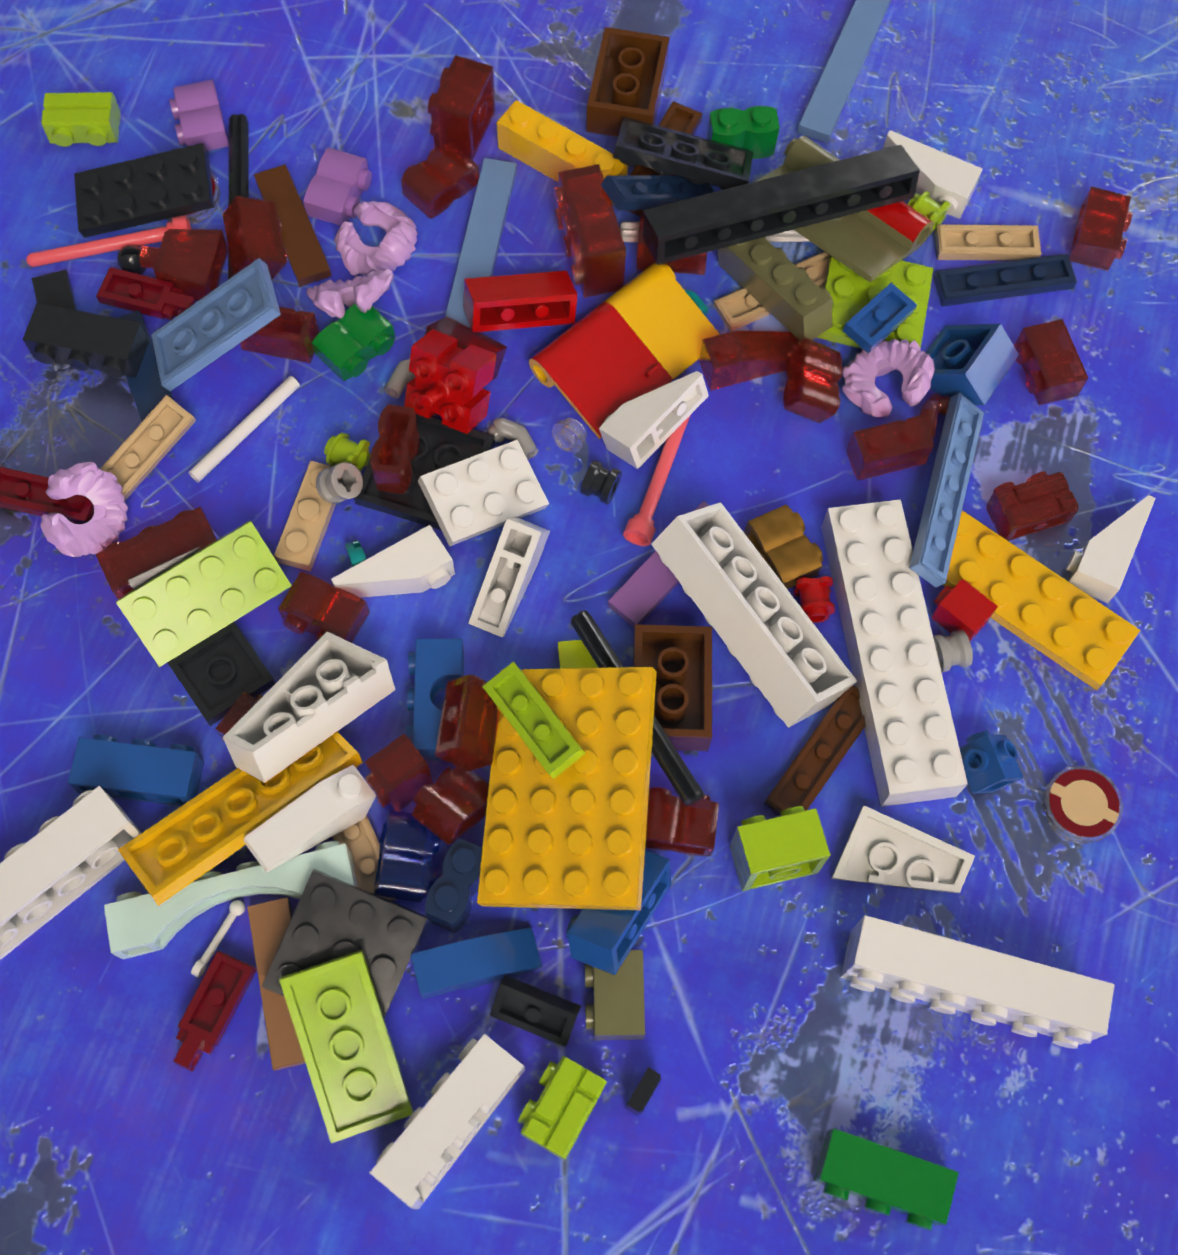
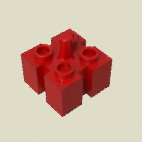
M432 329L411 346L408 371L414 373L415 378L407 383L404 409L428 419L436 413L441 415L443 425L468 434L487 417L491 392L483 388L493 380L497 354L472 344L463 350L457 347V338Z

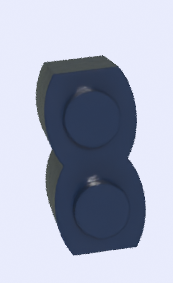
M461 838L451 845L443 861V875L434 882L426 898L425 912L429 922L454 933L465 924L471 912L472 896L478 891L482 847Z

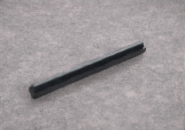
M242 113L239 115L232 114L229 118L228 280L248 266L247 117Z
M583 610L571 618V624L598 668L623 667L588 611ZM654 715L651 752L682 802L687 806L693 805L703 798L704 793Z

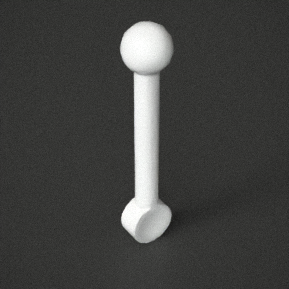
M235 900L230 904V913L201 959L193 966L191 970L192 975L197 978L203 975L208 961L235 918L244 913L245 904L242 901Z

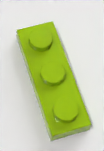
M514 661L482 686L553 779L585 754L578 742Z

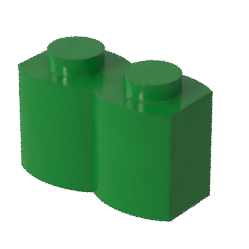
M754 106L744 111L736 108L714 110L710 113L707 139L753 151V159L772 156L775 154L780 128L777 109L769 106Z
M355 303L345 312L343 318L324 328L314 338L312 345L315 355L339 378L346 381L352 376L357 377L362 374L370 359L387 353L393 346L396 337L393 325L373 306L370 310L363 313Z

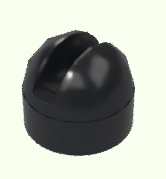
M127 245L118 252L117 261L121 270L142 274L147 269L148 262L145 254L135 245Z

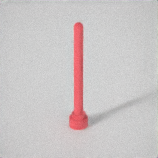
M187 215L173 217L172 221L166 222L164 227L30 253L26 257V262L31 267H38L117 251L127 245H135L137 247L170 240L171 243L178 242L179 245L193 243L194 239Z
M690 416L665 441L640 511L633 518L629 519L626 524L623 536L634 545L649 546L655 533L652 518Z

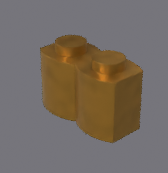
M786 504L748 521L744 533L788 590L796 586V580L800 578H814L818 576L822 568L823 555L818 545L814 542L811 543L804 535L805 525L799 513L793 512Z

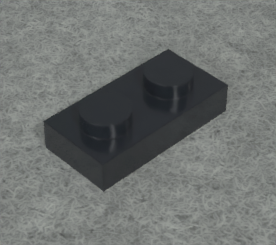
M504 975L489 1016L566 1047L581 1006Z

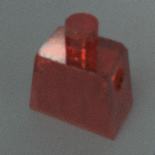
M169 229L164 233L160 248L148 246L141 248L140 265L141 267L154 269L157 279L174 283L176 288L183 290L184 295L194 297L196 301H199L219 286L228 255V246L222 230Z

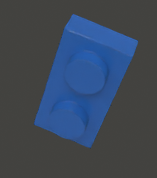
M890 283L845 324L843 332L869 354L914 312L917 304L894 284Z

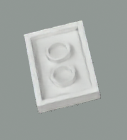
M518 440L420 476L418 480L449 547L503 526L507 518L517 517L520 519L543 510L549 505Z

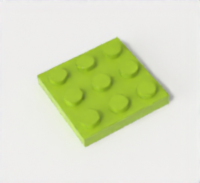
M830 255L824 288L833 299L832 327L816 338L863 349L843 332L844 326L885 287L892 283L914 301L917 307L884 340L890 342L892 339L898 341L906 339L909 343L914 340L921 349L934 268L902 260L872 282H868Z

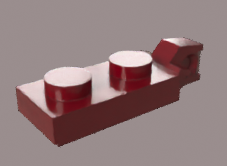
M112 267L109 268L96 295L99 303L133 312L140 310L141 314L170 320L173 319L174 315H180L195 304L194 297L184 295L183 290L176 288L172 282Z
M221 951L216 953L177 1026L180 1030L176 1039L183 1043L173 1060L174 1063L193 1072L203 1052L209 1055L212 1054L215 1046L219 1045L257 971L254 966Z

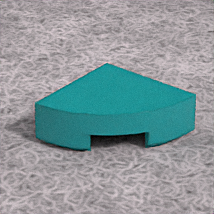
M355 540L345 544L352 567L366 560L360 541Z

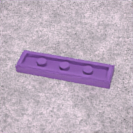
M703 501L695 510L710 505ZM655 551L608 601V607L632 627H635V624H641L678 585L679 581L669 567L661 561L660 555Z

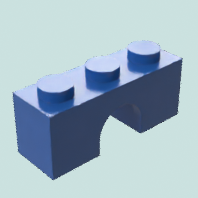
M416 639V652H409L408 671L409 675H415L414 688H408L407 708L408 711H414L413 725H407L406 747L413 748L416 761H462L463 721L461 712L442 711L435 707L433 702L437 694L444 689L464 688L462 639Z

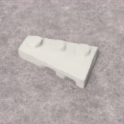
M863 806L831 879L960 893L975 856L869 807Z

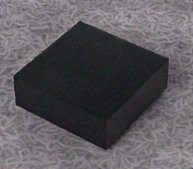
M648 1067L625 1108L637 1116L638 1114L641 1115L662 1079L660 1077L661 1074Z

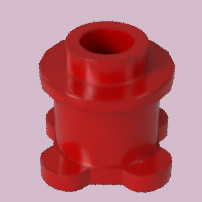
M823 576L820 578H800L796 580L797 588L794 589V596L800 597V607L813 623L824 622L828 620L829 615L835 612V605L830 602L829 596L831 593L830 586L833 585L832 577Z

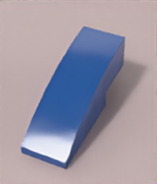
M532 928L481 936L410 954L419 992L423 1000L462 988L465 991L502 980L504 975L513 977L542 968Z

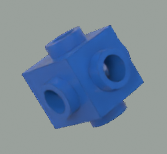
M982 731L966 739L968 744L959 748L966 779L972 794L993 793L1024 778L1016 761L1018 759L1017 750L1013 743L1007 739L1006 735H991L989 731Z

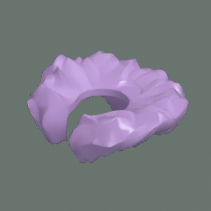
M363 201L358 203L354 208V213L362 225L381 227L387 234L379 246L369 247L361 241L354 229L353 223L343 222L335 236L334 242L336 243V250L341 253L344 266L353 276H357L359 273L368 276L372 271H385L386 269L395 272L397 266H404L405 261H408L411 258V253L416 250L414 245L417 242L416 236L418 232L416 231L415 223L403 211L387 202Z
M389 269L385 271H372L367 277L356 276L353 280H347L346 282L340 279L335 283L332 280H328L320 285H314V288H308L306 292L316 308L325 311L331 317L343 318L345 315L344 304L350 308L356 303L358 309L363 313L370 310L372 304L389 290L394 274Z
M892 339L890 342L883 340L869 354L863 349L861 353L856 354L854 360L848 362V366H844L845 386H843L842 391L851 402L862 409L863 413L873 417L889 416L893 407L889 397L876 387V377L886 375L890 371H899L903 376L901 387L902 399L909 406H916L931 387V379L935 370L933 360L929 354L921 351L920 346L914 340L910 343L906 339L902 341Z
M94 462L78 463L66 470L59 469L55 474H51L48 479V488L45 491L51 499L60 500L74 495H82L91 501L94 513L92 518L85 524H74L65 516L56 512L43 514L40 526L47 541L55 545L62 554L71 557L101 554L105 548H111L113 546L112 542L118 540L119 533L125 530L126 512L128 510L125 497L121 493L123 487L117 482V477L110 472L97 468Z

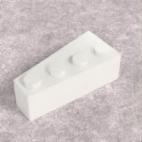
M326 632L223 736L235 767L265 783L394 692L395 686L387 659Z
M486 1034L479 1041L475 1038L469 1041L458 1056V1059L462 1062L451 1075L446 1072L439 1079L431 1091L434 1096L424 1108L418 1107L404 1125L405 1131L395 1143L391 1142L384 1149L376 1161V1166L370 1172L371 1175L410 1208L418 1210L525 1071L524 1065Z

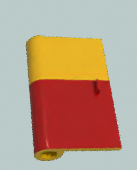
M655 262L529 359V365L533 374L544 386L551 388L555 385L598 439H601L599 427L623 403L670 383L721 342L723 337L676 281L673 270L666 264L657 265Z

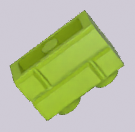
M113 92L44 94V109L42 111L41 123L50 144L67 147L72 145V143H89L94 146L118 143L121 114Z
M562 1056L558 1064L553 1061L549 1063L539 1081V1084L545 1087L537 1102L529 1099L518 1122L524 1125L520 1132L523 1137L565 1161L603 1092L607 1081L569 1058Z

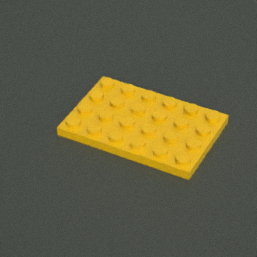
M653 667L521 669L578 742L585 754L553 779L497 707L477 903L485 907L641 910L657 672Z

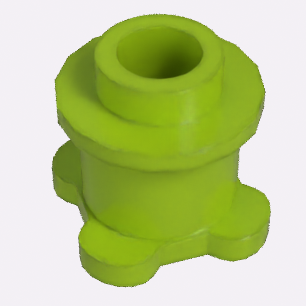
M928 191L922 195L916 193L915 198H912L908 205L934 222L932 233L936 229L937 224L941 225L946 218V213L951 203L945 201L941 206L930 198L931 194Z
M344 432L339 433L337 436H332L324 449L326 462L330 466L344 462L351 463L361 471L368 465L371 458V453H369L370 442L362 439L358 444L350 440L349 435Z

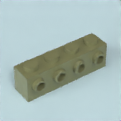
M765 237L717 249L719 266L745 288L752 297L804 345L832 327L833 299L830 293L824 287L817 286L803 268H797L788 260L781 248H775Z

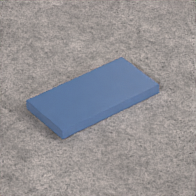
M260 258L255 260L151 334L161 386L172 391L281 315L268 265Z

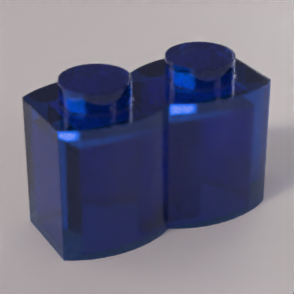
M395 810L387 812L381 831L373 894L422 902L437 878V868L431 867L432 854H437L439 851L442 832L441 830H436L435 817Z

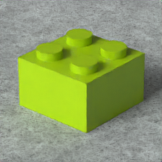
M796 806L780 812L781 817L765 820L764 815H758L741 822L742 826L737 827L729 847L742 891L819 873L830 857V851L816 808L804 811L803 806Z

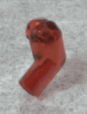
M934 393L929 396L920 409L917 437L935 438L938 413L941 415L947 414L950 401L949 396H940V393Z

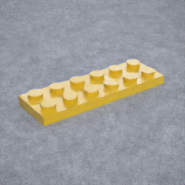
M962 510L947 579L943 586L949 585L953 589L963 578L998 606L991 617L994 621L1097 691L1141 630Z
M336 732L265 783L239 768L235 769L123 845L118 851L159 906L246 844L243 841L245 836L319 782L351 765L358 767L363 762L359 753Z

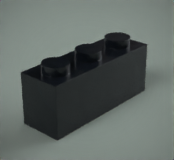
M39 303L35 306L23 337V341L33 358L45 364H53L54 362L66 364L81 371L88 369L103 371L113 377H122L124 375L136 378L149 343L140 322Z

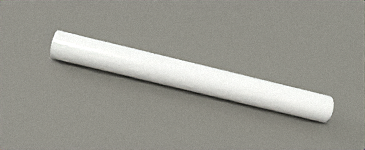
M289 376L188 472L189 475L199 483L300 387L298 381L294 377Z

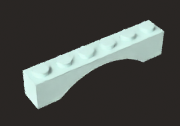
M330 841L317 845L315 847L316 851L299 854L267 873L258 861L240 864L236 867L237 871L221 875V872H208L159 906L149 893L141 895L140 892H130L116 897L117 902L104 905L110 951L113 955L124 960L163 950L176 933L195 917L218 904L238 897L271 894L300 899L313 869L358 887L352 852L346 843L340 844L338 841Z

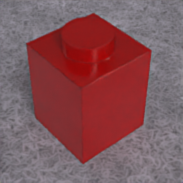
M962 578L953 589L947 585L934 600L938 607L931 618L949 633L962 629L971 642L990 620L998 606Z

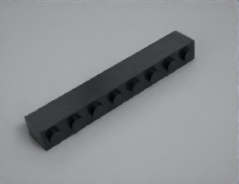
M897 145L643 210L642 238L657 265L915 198L920 169L903 146Z

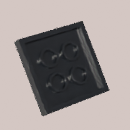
M392 406L362 476L363 487L360 494L354 498L355 504L422 525H430L432 528L441 530L418 483L420 476L493 449L495 437L473 429L468 434L443 425L440 419L433 417L428 419L406 409Z
M313 869L261 987L284 996L279 981L281 977L362 950L383 1017L385 1018L411 958L410 954L413 953L428 917Z

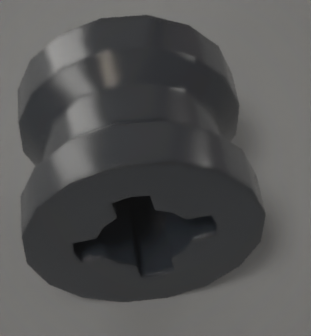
M594 460L586 472L580 493L586 496L595 495L599 497L602 503L608 505L616 493L622 471L615 468L611 470L605 469L602 463Z

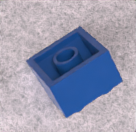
M1001 323L945 326L926 352L932 358L935 369L931 379L930 390L949 401L951 397L960 393L974 405H985L1019 356Z

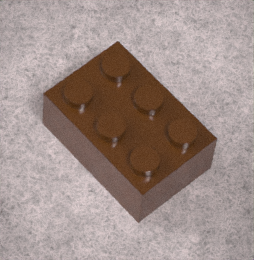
M609 27L604 28L587 103L586 132L618 137L624 117L655 125L667 68L670 37Z
M635 624L632 667H653L657 672L654 705L656 719L677 751H708L712 740V627Z

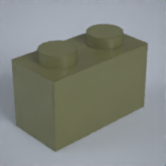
M631 950L616 975L585 963V987H593V1004L585 1005L586 1030H594V1040H643L645 1037L643 950Z

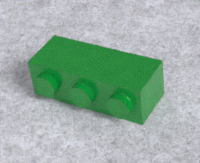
M833 1128L827 1131L814 1182L824 1185L823 1193L844 1201H848L849 1194L866 1200L864 1208L889 1216L892 1209L906 1214V1223L931 1231L933 1224H947L959 1172Z

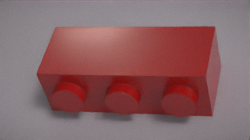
M567 270L464 279L463 309L472 333L575 324L578 294Z

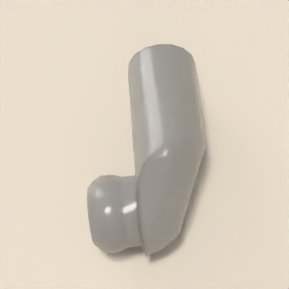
M410 359L401 361L387 382L384 391L389 396L399 398L407 383L415 378L414 373L408 371Z
M506 418L495 419L494 424L489 426L488 434L495 437V442L500 443L505 438L511 441L518 440L527 460L537 455L538 449L524 426Z

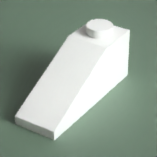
M889 131L883 149L902 145L920 169L916 193L922 195L928 191L931 194L930 198L941 206L945 201L951 203V206L946 215L960 219L976 188L983 169L898 133Z
M695 371L623 403L599 427L607 450L638 469L709 396L703 374Z
M1148 495L1090 539L1081 552L1075 550L1066 567V570L1071 572L1068 582L1089 596L1108 604L1120 590L1156 498Z
M517 517L506 519L468 624L500 637L505 636L539 563L550 530Z
M428 525L333 577L331 580L339 599L421 593L430 588L437 589L444 586L451 579V576L455 575L451 556L432 527Z
M351 765L319 782L245 836L243 841L267 873L365 819L376 794L356 767Z

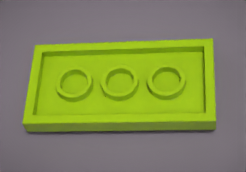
M249 520L116 600V603L157 665L161 667L292 585L255 526Z
M360 950L281 977L279 981L330 1142L334 1143L411 1116L413 1108L363 951Z

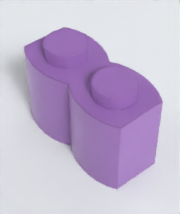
M213 79L173 87L175 98L169 99L174 119H180L181 124L175 125L180 145L186 144L188 147L204 143L207 150L229 146Z
M327 148L320 160L316 175L312 178L305 193L303 203L307 216L340 226L345 221L349 222L350 218H355L354 208L360 203L359 197L363 190H368L371 184L372 172L368 169L367 159Z

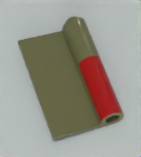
M801 136L798 139L794 138L787 145L784 153L786 156L784 164L756 181L831 163L840 159L808 137ZM900 201L793 230L868 282H872L919 249L929 237L934 222L905 202Z

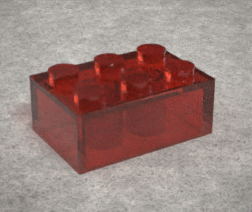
M599 164L559 172V187L554 188V198L557 209H554L555 223L558 230L563 229L565 236L562 237L566 258L572 257L574 264L570 266L574 286L580 285L584 298L615 292L624 286L626 248L611 200L601 186L604 178Z

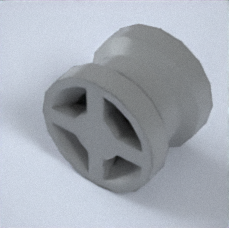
M346 462L323 469L316 479L318 494L324 501L332 504L355 498L360 494L363 487L360 471L356 466Z
M962 629L952 631L951 635L947 637L942 635L933 636L942 673L949 671L955 665L960 667L971 666L973 661L972 647L967 634Z

